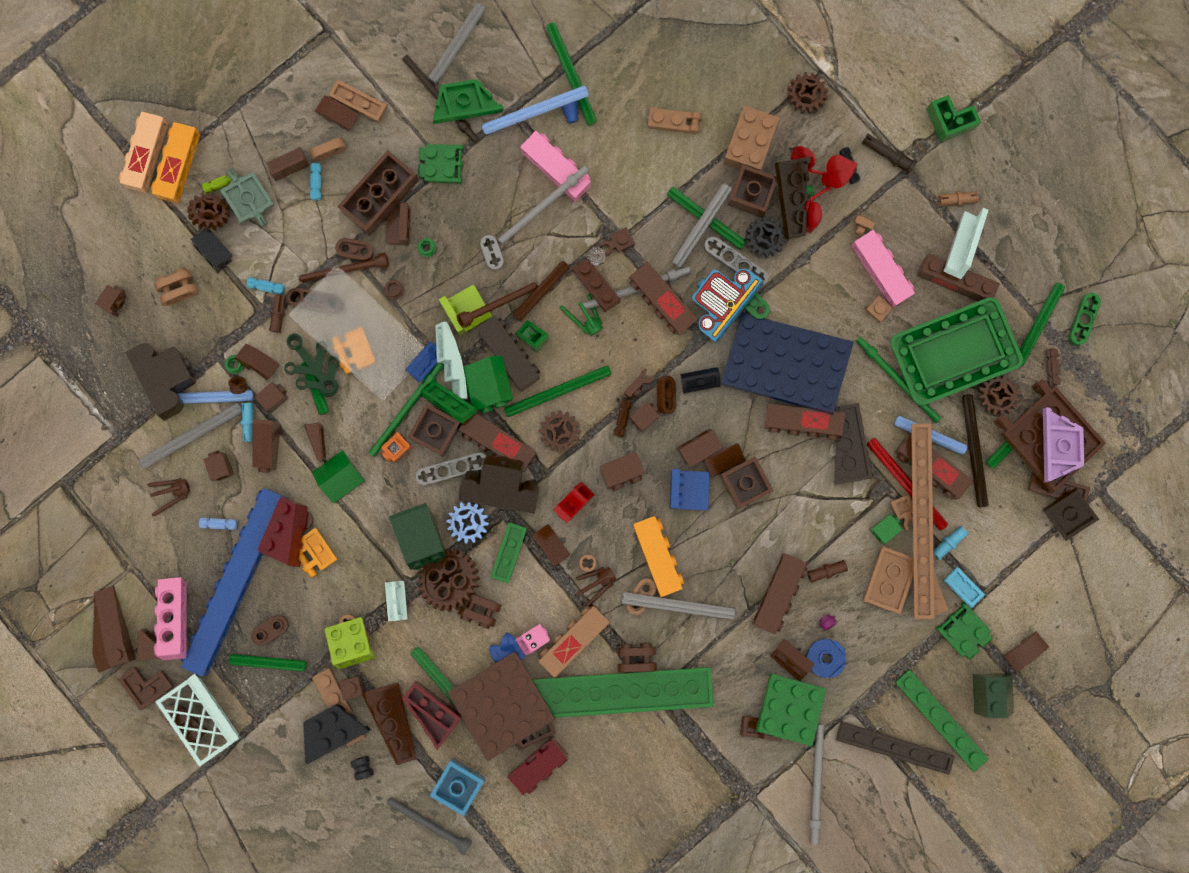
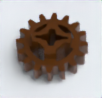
M804 72L803 77L798 74L796 80H791V85L787 89L789 91L787 98H791L790 105H796L795 111L800 108L802 114L805 110L808 111V114H811L812 109L817 112L819 106H824V101L828 98V95H826L828 88H824L826 81L820 82V75L815 78L813 72L810 76L807 75V72ZM797 86L799 87V88H798V90H799L798 94L795 93V90H796V87H797ZM817 92H819L820 94L818 100L816 96Z
M209 192L208 196L201 193L200 198L195 195L194 201L190 200L187 207L188 219L192 220L193 225L198 224V229L206 227V231H209V228H213L216 231L217 226L223 228L224 223H228V218L230 217L229 205L225 204L226 200L224 198L220 200L218 194L213 197L211 192Z
M1004 374L1001 378L998 376L981 383L983 388L977 390L981 393L977 399H982L983 402L979 405L986 406L985 412L992 410L991 415H996L998 412L999 416H1002L1004 411L1009 414L1011 413L1010 408H1017L1015 402H1019L1020 399L1016 395L1020 394L1021 391H1016L1015 388L1018 387V384H1012L1013 378L1006 380L1007 377ZM993 383H997L995 388H989ZM1003 402H1009L1005 407H1001Z
M561 410L558 411V415L551 412L552 417L545 416L547 422L540 423L544 427V429L539 430V433L544 434L540 439L541 441H547L545 447L551 445V451H554L555 448H558L559 452L562 451V448L569 451L568 446L574 447L573 441H579V437L576 436V434L581 433V430L576 429L579 426V422L574 423L575 416L569 418V412H566L565 415H562ZM556 419H561L559 423H556V424H552V423H551L552 421H554V420H556ZM568 422L573 428V433L566 427ZM563 424V431L565 433L560 434L557 438L555 429H559ZM547 430L552 432L554 436L552 441L548 438ZM570 439L566 443L559 444L560 440Z

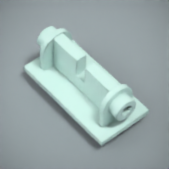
M404 581L386 582L388 621L408 619Z

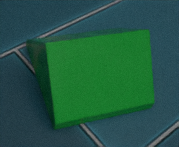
M344 450L312 471L319 488L333 503L365 482Z

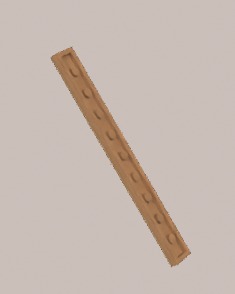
M911 424L914 619H934L932 424Z

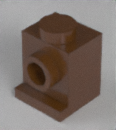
M107 285L95 304L118 317L117 310L121 309L125 303L127 296L124 294L126 291L118 286L112 288Z

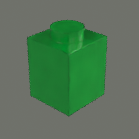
M889 514L884 516L869 530L880 544H886L903 529L900 527V520L895 515Z

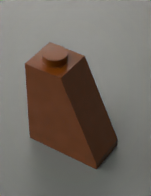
M253 419L252 467L258 468V472L270 473V469L276 470L281 424L271 420Z

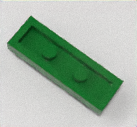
M436 381L421 391L422 397L462 424L476 414L475 407Z
M508 523L490 578L509 584L527 528Z

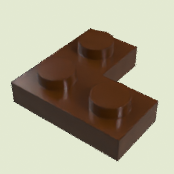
M133 667L118 678L140 711L174 687L164 671H160L146 681L137 667Z

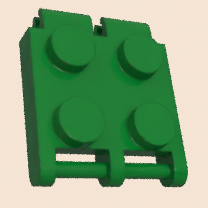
M426 144V147H420L419 162H425V164H419V179H424L425 183L462 184L461 167H463V162L461 160L464 146ZM456 151H458V161H456ZM455 167H457V178H455Z
M963 602L961 604L962 607L953 615L950 614L948 616L949 619L941 626L938 625L936 630L961 657L966 656L971 660L980 651L976 645L978 644L981 648H984L993 638L989 635L991 630ZM965 609V612L959 618L956 619V617ZM951 621L953 622L946 630H943Z

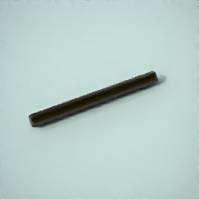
M972 394L962 396V404L977 507L982 508L989 506L974 399Z

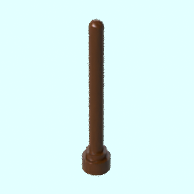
M386 252L380 253L374 257L375 259L300 275L299 281L307 282L375 266L377 268L381 267V269L388 268L389 261Z
M533 282L472 312L463 311L456 315L457 321L462 328H466L471 325L475 318L534 291L538 284Z

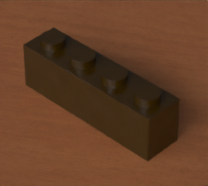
M494 315L478 326L476 330L495 356H502L506 372L520 391L523 392L540 379L538 375L540 371L534 363L531 365L528 362L527 358L529 356L523 348L519 349L516 343L518 341L512 333L508 334L505 328L507 326L501 318L497 319Z

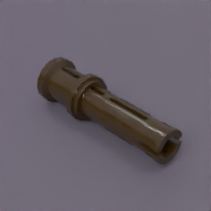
M869 133L861 143L891 161L893 167L897 166L904 170L906 175H909L917 162L916 159L912 160L905 156L903 151H895Z

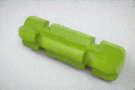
M224 175L211 180L210 183L209 181L203 183L202 188L206 194H209L214 189L217 191L228 186L232 180L229 176Z

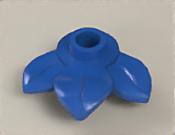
M509 633L503 636L500 646L491 645L489 648L490 655L495 662H499L515 651L520 660L526 657L515 638Z

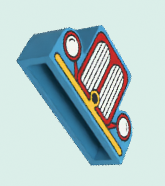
M714 269L706 279L703 278L697 285L699 289L692 296V300L709 313V315H704L700 318V330L716 343L764 284L762 279L748 269L738 270L734 276V282Z

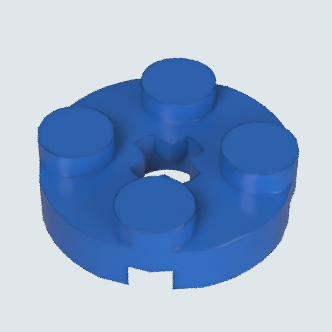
M824 638L815 641L809 647L806 657L814 663L811 671L817 676L824 678L835 677L845 668L846 653L838 642ZM823 654L831 655L829 658L831 661L829 663L822 662Z

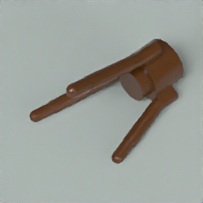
M179 478L147 484L148 487L170 485V488L151 493V497L172 492L173 496H178L153 512L152 516H156L180 500L187 498L186 494L190 493V488L186 479L182 480Z
M601 567L596 571L576 577V580H581L599 574L597 576L598 580L578 591L576 596L587 592L598 584L604 586L591 598L586 606H590L608 588L614 585L612 582L617 579L610 567L606 569Z

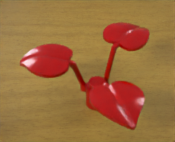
M795 146L791 153V160L811 157L810 164H808V173L823 175L822 183L826 186L825 189L812 196L805 203V210L807 211L806 231L812 233L822 219L821 206L817 202H813L814 199L827 191H831L832 187L842 188L852 177L857 163L844 156L834 155L828 160L826 171L813 170L812 167L816 162L814 154L806 147Z

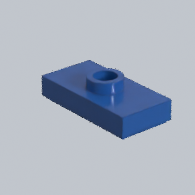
M431 341L428 342L405 368L417 382H421L437 364L436 346Z

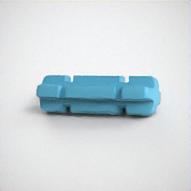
M311 163L310 189L312 191H310V199L320 200L321 165L319 163Z
M249 277L247 280V287L252 289L257 288L261 291L274 292L283 295L285 290L283 284H275L274 282L261 279L257 280Z

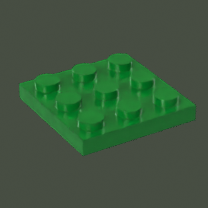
M770 673L756 731L813 746L826 689Z

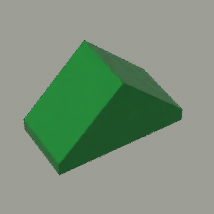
M528 320L515 333L536 353L550 340L549 335Z

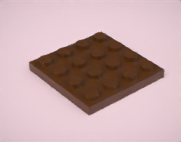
M516 651L448 692L487 761L555 720Z

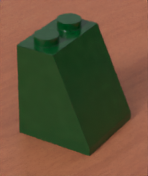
M426 503L389 516L406 565L410 570L421 569L428 563H438L447 557L434 514Z
M1012 673L973 674L975 714L986 718H1008L1014 713Z

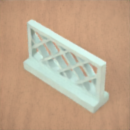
M197 674L192 675L188 680L156 701V704L199 767L241 738ZM187 685L193 691L191 699L180 697L182 688ZM168 698L176 699L174 711L167 710L162 702ZM179 700L190 701L188 713L177 711ZM193 702H199L203 705L202 715L191 713ZM176 714L187 715L185 727L177 726L175 723ZM190 716L201 717L199 729L188 727ZM204 718L214 721L213 731L202 729ZM187 730L198 731L196 743L188 742L186 739ZM201 732L212 733L210 745L199 743ZM215 734L223 735L227 743L221 747L213 746ZM198 746L209 747L208 756L201 761L197 755Z

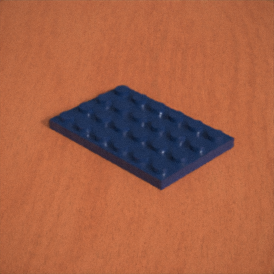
M742 313L721 385L833 415L854 342L768 319H757L752 315Z

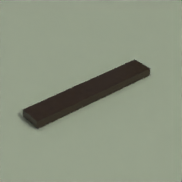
M843 721L840 722L836 736L837 741L950 775L955 757L948 753Z

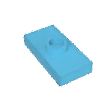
M955 567L943 579L970 608L985 595L959 567Z

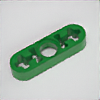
M1088 293L1080 301L1068 335L1069 342L1074 346L1086 343L1101 304V299L1096 293ZM1092 298V302L1095 304L1091 305L1089 307V310H1085L1089 306V302L1087 300ZM1082 314L1088 316V324L1081 323L1080 316ZM1082 328L1084 329L1080 332V337L1082 339L1077 341V337L1074 335L1079 333L1080 329Z

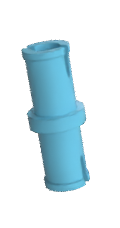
M241 403L242 421H240V425L243 427L242 441L252 442L254 403Z
M959 526L952 534L943 538L944 541L933 550L934 556L941 560L951 549L957 548L956 545L969 535L968 532Z

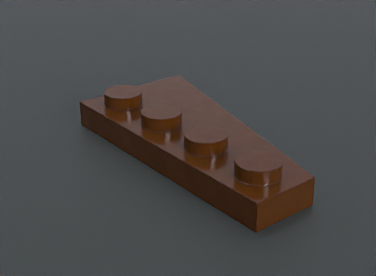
M399 682L362 692L361 694L395 764L401 765L416 760Z

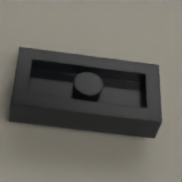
M718 367L680 374L683 394L721 386Z

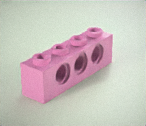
M182 577L159 579L158 586L155 587V595L158 599L155 606L157 624H155L154 631L157 636V643L154 645V652L163 661L186 658L187 582ZM174 596L173 601L167 604V600ZM173 615V620L167 623L168 617ZM173 634V639L167 642V637Z

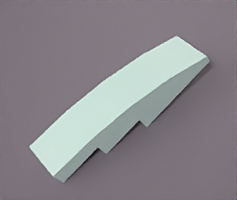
M442 322L435 325L437 363H444V381L451 382L452 392L465 400L467 399V389L462 359L448 323Z

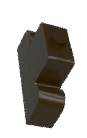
M143 343L126 351L125 353L157 416L165 421L180 413L184 407V402L177 394L196 384V380L190 371L192 365L187 358L184 359L176 347H171L159 354L151 345Z
M486 455L481 475L475 470L467 471L464 474L458 500L535 514L539 486L531 480L521 482L523 461L509 459L506 456Z

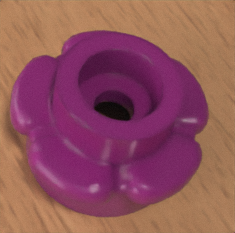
M827 614L819 620L821 622L819 627L827 631L837 624L834 619L835 616L831 617Z

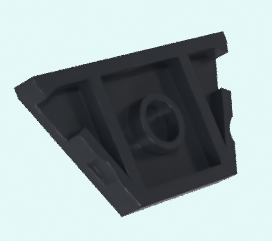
M339 703L304 721L306 765L371 731L370 727L364 726L357 721V717L352 713H348Z

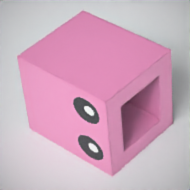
M540 624L515 639L525 656L550 641L547 630Z

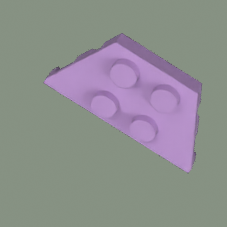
M1044 408V482H1049L1084 466L1083 427L1070 422L1064 416H1058L1052 412L1051 408Z

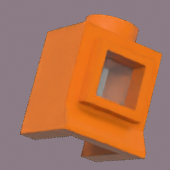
M397 432L381 447L383 450L381 454L388 462L392 460L396 463L413 447Z

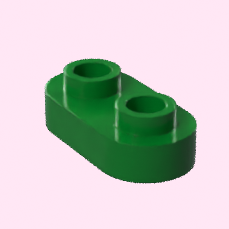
M755 293L750 302L745 306V309L757 319H765L770 314L769 304L758 293ZM759 307L764 308V312L761 314L757 312Z

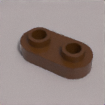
M342 238L337 241L335 246L338 255L346 259L366 261L372 259L374 255L373 247L366 241ZM345 246L349 247V250L347 252L343 251V248ZM363 250H368L366 255H362Z
M662 376L657 381V407L661 414H671L676 408V383L671 376Z
M282 615L270 618L252 631V641L260 646L270 643L288 630V619ZM276 622L281 624L279 629L275 628ZM260 632L264 634L263 639H259L258 634Z

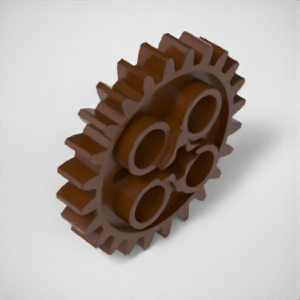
M447 548V557L438 563L431 562L428 563V566L424 565L423 569L425 571L419 573L423 579L418 580V583L423 585L419 588V591L424 592L421 597L427 599V604H432L434 609L438 608L442 612L445 608L451 612L452 606L454 609L459 610V604L465 607L466 599L471 602L470 594L476 595L477 593L473 589L479 587L475 581L480 580V577L475 575L479 572V569L474 568L476 563L471 561L472 558L469 555L466 556V553L463 551L459 553L457 549H454L452 552ZM455 563V568L450 571V566ZM439 574L438 580L434 582V577ZM464 579V584L459 586V581ZM448 589L447 596L443 597V592Z

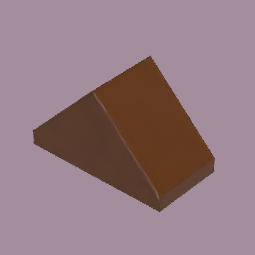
M147 628L140 629L137 632L138 660L160 659L154 652L157 638Z

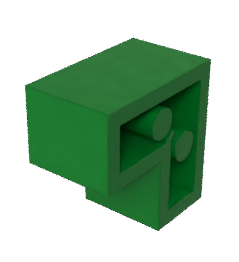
M949 95L932 101L926 109L940 143L973 131L981 123L974 105L956 112Z

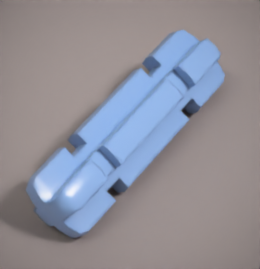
M200 518L199 527L236 530L238 521L235 519Z

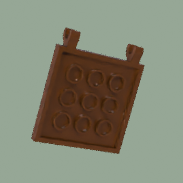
M1041 379L1032 388L1042 396L1013 423L1009 421L1006 415H1002L994 421V424L1004 430L1001 436L1045 486L1054 493L1080 468L1052 481L1044 482V408H1051L1052 412L1058 416H1064L1070 422L1083 427L1084 464L1106 442L1056 386L1050 388L1045 380Z

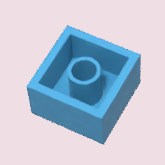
M452 758L430 796L464 816L486 777Z

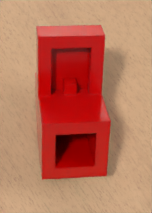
M581 481L553 511L557 513L560 519L568 523L595 494Z

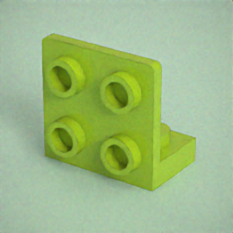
M474 285L448 299L446 296L439 299L459 336L492 317L491 313L488 312L475 318L471 325L466 328H462L459 325L456 317L457 314L463 311L472 312L485 306Z
M361 617L325 628L332 665L338 670L376 658L374 651L369 647L364 621Z

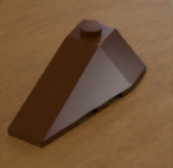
M114 586L94 592L92 654L98 672L137 660Z

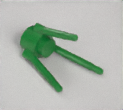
M588 293L587 298L590 301L592 300L591 295ZM582 302L578 303L587 318L584 322L586 326H584L562 305L560 306V309L585 334L589 333L590 336H593L603 329L601 325L603 323L595 307L591 308L594 317H591Z

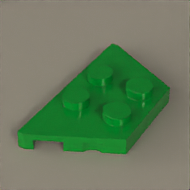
M477 79L443 84L440 86L432 122L433 124L502 113L504 108L502 104H498L492 98L493 95L484 89Z

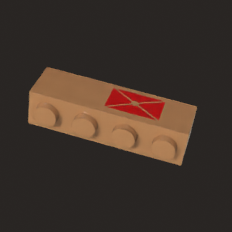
M594 605L591 608L587 606L580 613L582 617L578 621L574 619L566 627L568 631L564 635L560 633L553 640L555 644L550 649L546 647L539 654L541 658L538 662L554 678L610 623Z

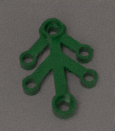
M296 333L290 334L287 337V346L291 350H296L308 367L288 362L284 366L285 373L288 375L299 373L316 376L319 382L308 381L304 377H299L296 380V387L299 390L306 388L317 389L326 397L334 396L339 389L337 381L334 380L339 359L336 356L328 358L327 364L329 369L326 378L322 372L324 354L328 349L327 343L319 341L316 344L317 354L314 362L302 346L301 336ZM296 340L298 344L293 346L291 342ZM319 345H324V346H325V349H324V350H320V349L318 348V346H319ZM334 359L337 361V363L335 365H331L330 360ZM293 366L294 369L293 371H288L287 367ZM304 381L305 385L299 386L298 382ZM327 385H331L333 388L332 390L328 391L325 389V387Z

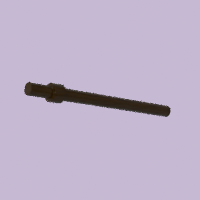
M408 55L404 56L402 60L437 100L439 95L437 88ZM466 120L455 121L458 124V129L465 133L473 143L479 140Z

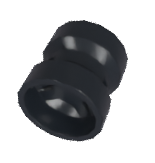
M369 755L350 761L351 768L357 771L354 774L355 781L374 775L373 769L368 768L370 766Z

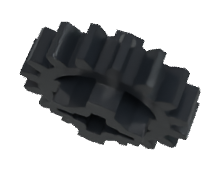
M766 216L762 218V221L756 218L755 224L751 222L749 224L751 229H747L745 232L748 236L744 240L749 241L746 247L753 248L752 254L755 251L758 252L757 257H760L761 254H764L765 258H768L769 254L774 257L776 251L780 252L782 250L780 246H784L786 243L782 240L785 239V234H782L784 227L779 228L780 221L774 223L773 217L769 221H767ZM755 229H757L756 232L758 235L757 237L753 238ZM762 236H768L769 239H763ZM777 236V243L774 246L775 243L773 240Z

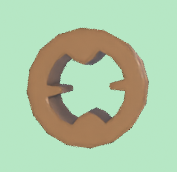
M592 555L582 556L579 561L580 568L586 572L594 570L596 559ZM584 558L593 560V563H591L593 566L590 569L583 567Z

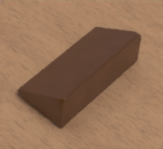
M738 443L703 460L711 478L746 461Z
M549 524L533 534V537L554 566L570 556Z
M785 639L770 655L772 659L798 681H801L814 666L812 661Z

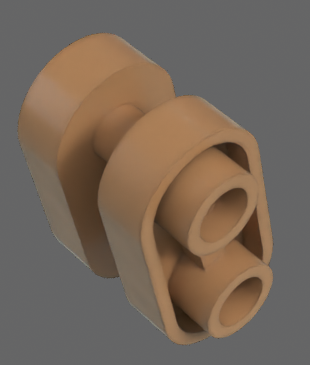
M181 268L176 270L175 274L157 278L154 285L157 292H164L160 296L163 306L173 305L198 294L196 284H189L193 279L190 270ZM178 286H182V287H180V288H177V289L171 291V289H173V288H176V287H178Z

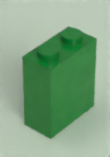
M489 356L463 367L471 405L475 407L476 411H481L482 414L493 411V407L496 409L505 407L507 402L513 400L502 356Z

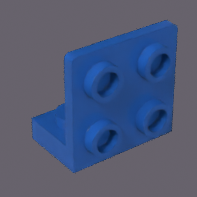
M672 469L670 509L708 510L709 472Z

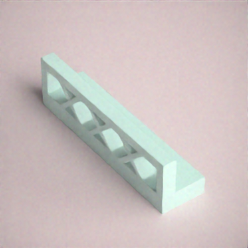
M983 208L978 216L964 211L944 272L961 279L971 267L988 209Z

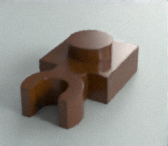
M627 227L611 234V241H602L600 248L608 246L609 250L604 252V255L609 256L614 249L620 253L634 246L635 242Z

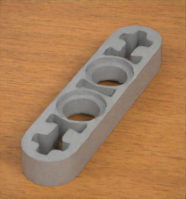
M710 237L705 241V252L728 269L736 273L739 270V264L746 263L750 271H752V268L755 269L753 273L756 276L763 275L764 284L761 287L767 283V272L716 237ZM713 242H715L716 248L719 250L721 249V247L724 248L721 251L720 256L716 255L719 251L715 248H713L712 250L709 249L710 245L708 243L712 244ZM725 252L732 253L733 260L730 262L725 261L723 254Z
M479 452L421 468L416 472V481L425 486L463 476L467 471H470L469 458H471V462L478 460V456L485 459L486 455ZM460 461H464L467 464V468L463 472H459L456 469V465ZM479 464L472 465L474 467L472 470H482V466L480 467ZM441 466L448 468V475L445 477L438 475V469ZM434 468V474L437 478L436 480H433V476L428 477L427 482H424V480L420 479V476H422V472H425L426 474H431V469Z

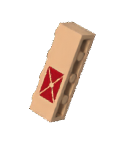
M141 111L140 117L136 119V130L130 139L131 147L129 152L126 153L124 170L120 172L119 176L120 184L125 188L148 194L169 124L163 117Z

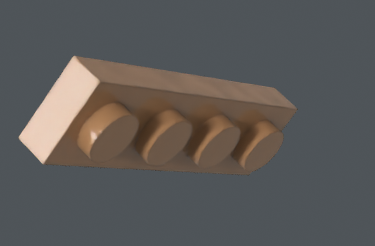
M331 668L312 677L327 708L339 703L348 713H352L355 716L348 701H343L340 685ZM365 734L347 743V747L365 738Z

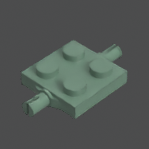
M233 168L230 171L227 170L226 173L232 182L221 189L220 192L240 224L249 219L256 218L260 227L267 225L268 222L262 214L265 210L274 206L254 172L238 177Z

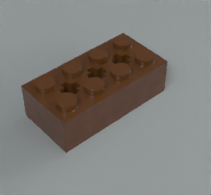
M387 150L337 207L347 218L370 236L419 182L416 173ZM378 191H379L380 193L382 192L381 195L376 196V193H377ZM365 205H366L367 207L369 206V208H368L367 210H366V209H365V210L363 209V207H364Z

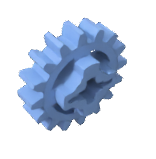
M461 502V508L454 506L455 513L449 512L452 519L447 520L448 523H451V526L447 529L454 531L451 536L455 537L457 535V541L460 542L464 538L466 544H468L469 539L475 543V537L482 539L481 532L487 533L484 526H488L489 523L485 522L484 519L488 518V515L482 514L485 510L484 508L478 510L479 504H475L472 507L471 502H468L467 506ZM464 510H470L466 515H459ZM476 514L480 517L481 525L476 522ZM471 517L472 526L465 528L464 519L468 520ZM455 520L460 524L461 528L459 531L456 528ZM474 529L477 531L473 535L466 536L470 530Z

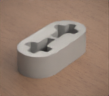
M486 235L480 242L489 269L499 271L504 266L503 256L496 238ZM487 240H490L491 243L494 242L492 244L493 251L491 252L487 246L484 247ZM492 255H495L497 260H501L498 262V266L490 264L493 262Z

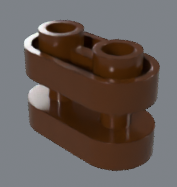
M470 594L472 601H468L466 608L462 606L459 608L458 614L461 615L460 619L471 622V620L478 621V626L489 629L490 626L494 627L497 619L492 618L493 611L500 612L502 605L481 596ZM475 604L485 607V613L482 614L474 611Z
M640 643V647H632V644H621V648H617V656H623V663L618 664V672L657 671L656 662H651L650 655H656V647H652V643ZM631 656H643V662L631 663Z

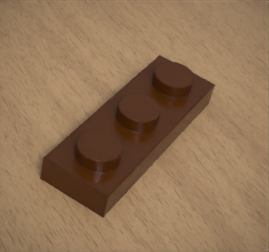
M588 258L572 267L574 274L604 312H607L621 302L620 298Z
M1032 472L1027 491L1059 499L1074 488H1077L1087 502L1090 487L1066 481L1056 492L1052 493L1037 475Z

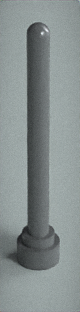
M393 798L387 800L389 806L456 845L455 848L458 849V852L465 855L472 843L470 839L466 837L465 839L462 837L458 838Z

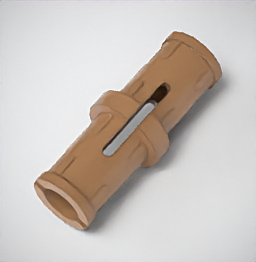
M956 191L952 194H939L938 201L941 202L938 204L939 206H961L967 203H978L979 196H976L978 191L963 193Z

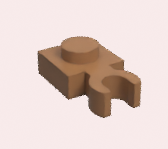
M905 495L889 503L895 516L898 519H903V529L908 531V522H913L911 515L913 514V504L909 495Z

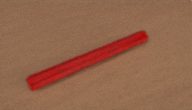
M876 438L871 439L867 446L912 498V480ZM933 506V524L938 530L942 531L948 526V523Z

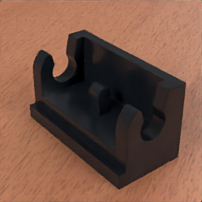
M205 228L191 238L193 247L217 274L231 263L232 260L230 258L233 257L232 254L210 229L206 231Z

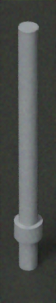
M586 165L575 174L569 175L561 186L498 238L499 241L504 244L571 186L577 185L579 183L578 180L590 171Z
M689 266L676 271L673 269L667 271V274L662 275L661 278L665 282H673L678 280L677 278L690 274L691 270ZM630 286L615 291V293L621 298L640 290L635 291ZM595 299L582 303L586 310L599 305Z
M823 724L817 725L815 740L812 819H810L809 828H811V844L813 845L819 844V829H821L822 820H820L824 738Z

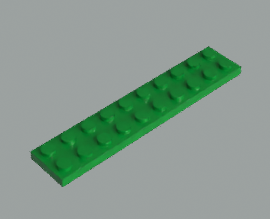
M711 667L532 679L555 718L714 707Z

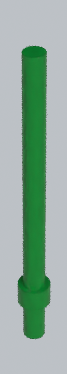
M860 336L855 342L866 352L865 355L869 359L872 358L912 399L905 380L877 353L878 350L874 346L871 347ZM928 404L918 405L935 423L941 419Z
M437 363L423 378V382L368 452L373 457L377 455L381 447L421 397V391L436 380L435 377L444 367L441 363Z

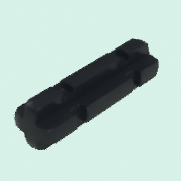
M849 147L842 148L839 151L841 156L854 161L853 157L850 156L851 151ZM857 168L849 180L850 184L860 181V176L856 173Z

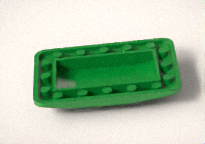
M992 297L897 333L890 342L912 399L918 405L932 403L1016 370L1023 363L1022 354L999 301Z

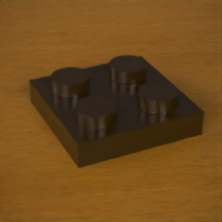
M1074 488L1043 509L1066 541L1099 520L1077 488Z

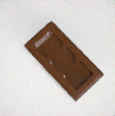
M181 704L178 705L177 711L188 713ZM176 714L175 723L177 726L185 727L187 715ZM190 716L188 727L199 729L200 722L195 717ZM187 730L186 739L188 742L196 743L198 731ZM201 732L200 739L206 734V732Z

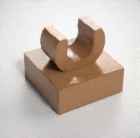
M859 214L854 219V222L858 223L855 233L862 236L866 227L873 229L875 221Z

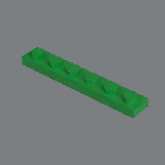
M910 669L894 681L973 772L988 760V757Z

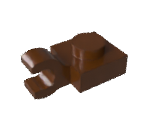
M646 369L641 372L640 376L624 392L628 399L632 396L636 398L642 392L640 387L643 384L653 382L654 376L650 379L644 378V374L647 372Z

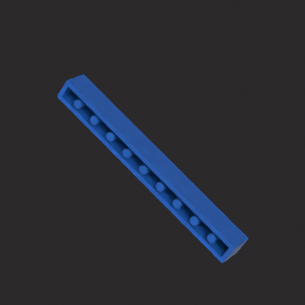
M263 488L262 491L258 492L255 499L257 503L248 513V523L242 527L239 533L241 538L238 544L236 543L231 550L232 557L230 562L227 561L223 568L224 575L222 579H219L214 589L216 592L214 596L207 602V612L201 616L198 622L200 627L197 633H194L190 639L191 646L189 651H186V658L181 660L183 662L181 668L201 677L208 675L263 556V553L257 551L280 497L285 496L267 488Z

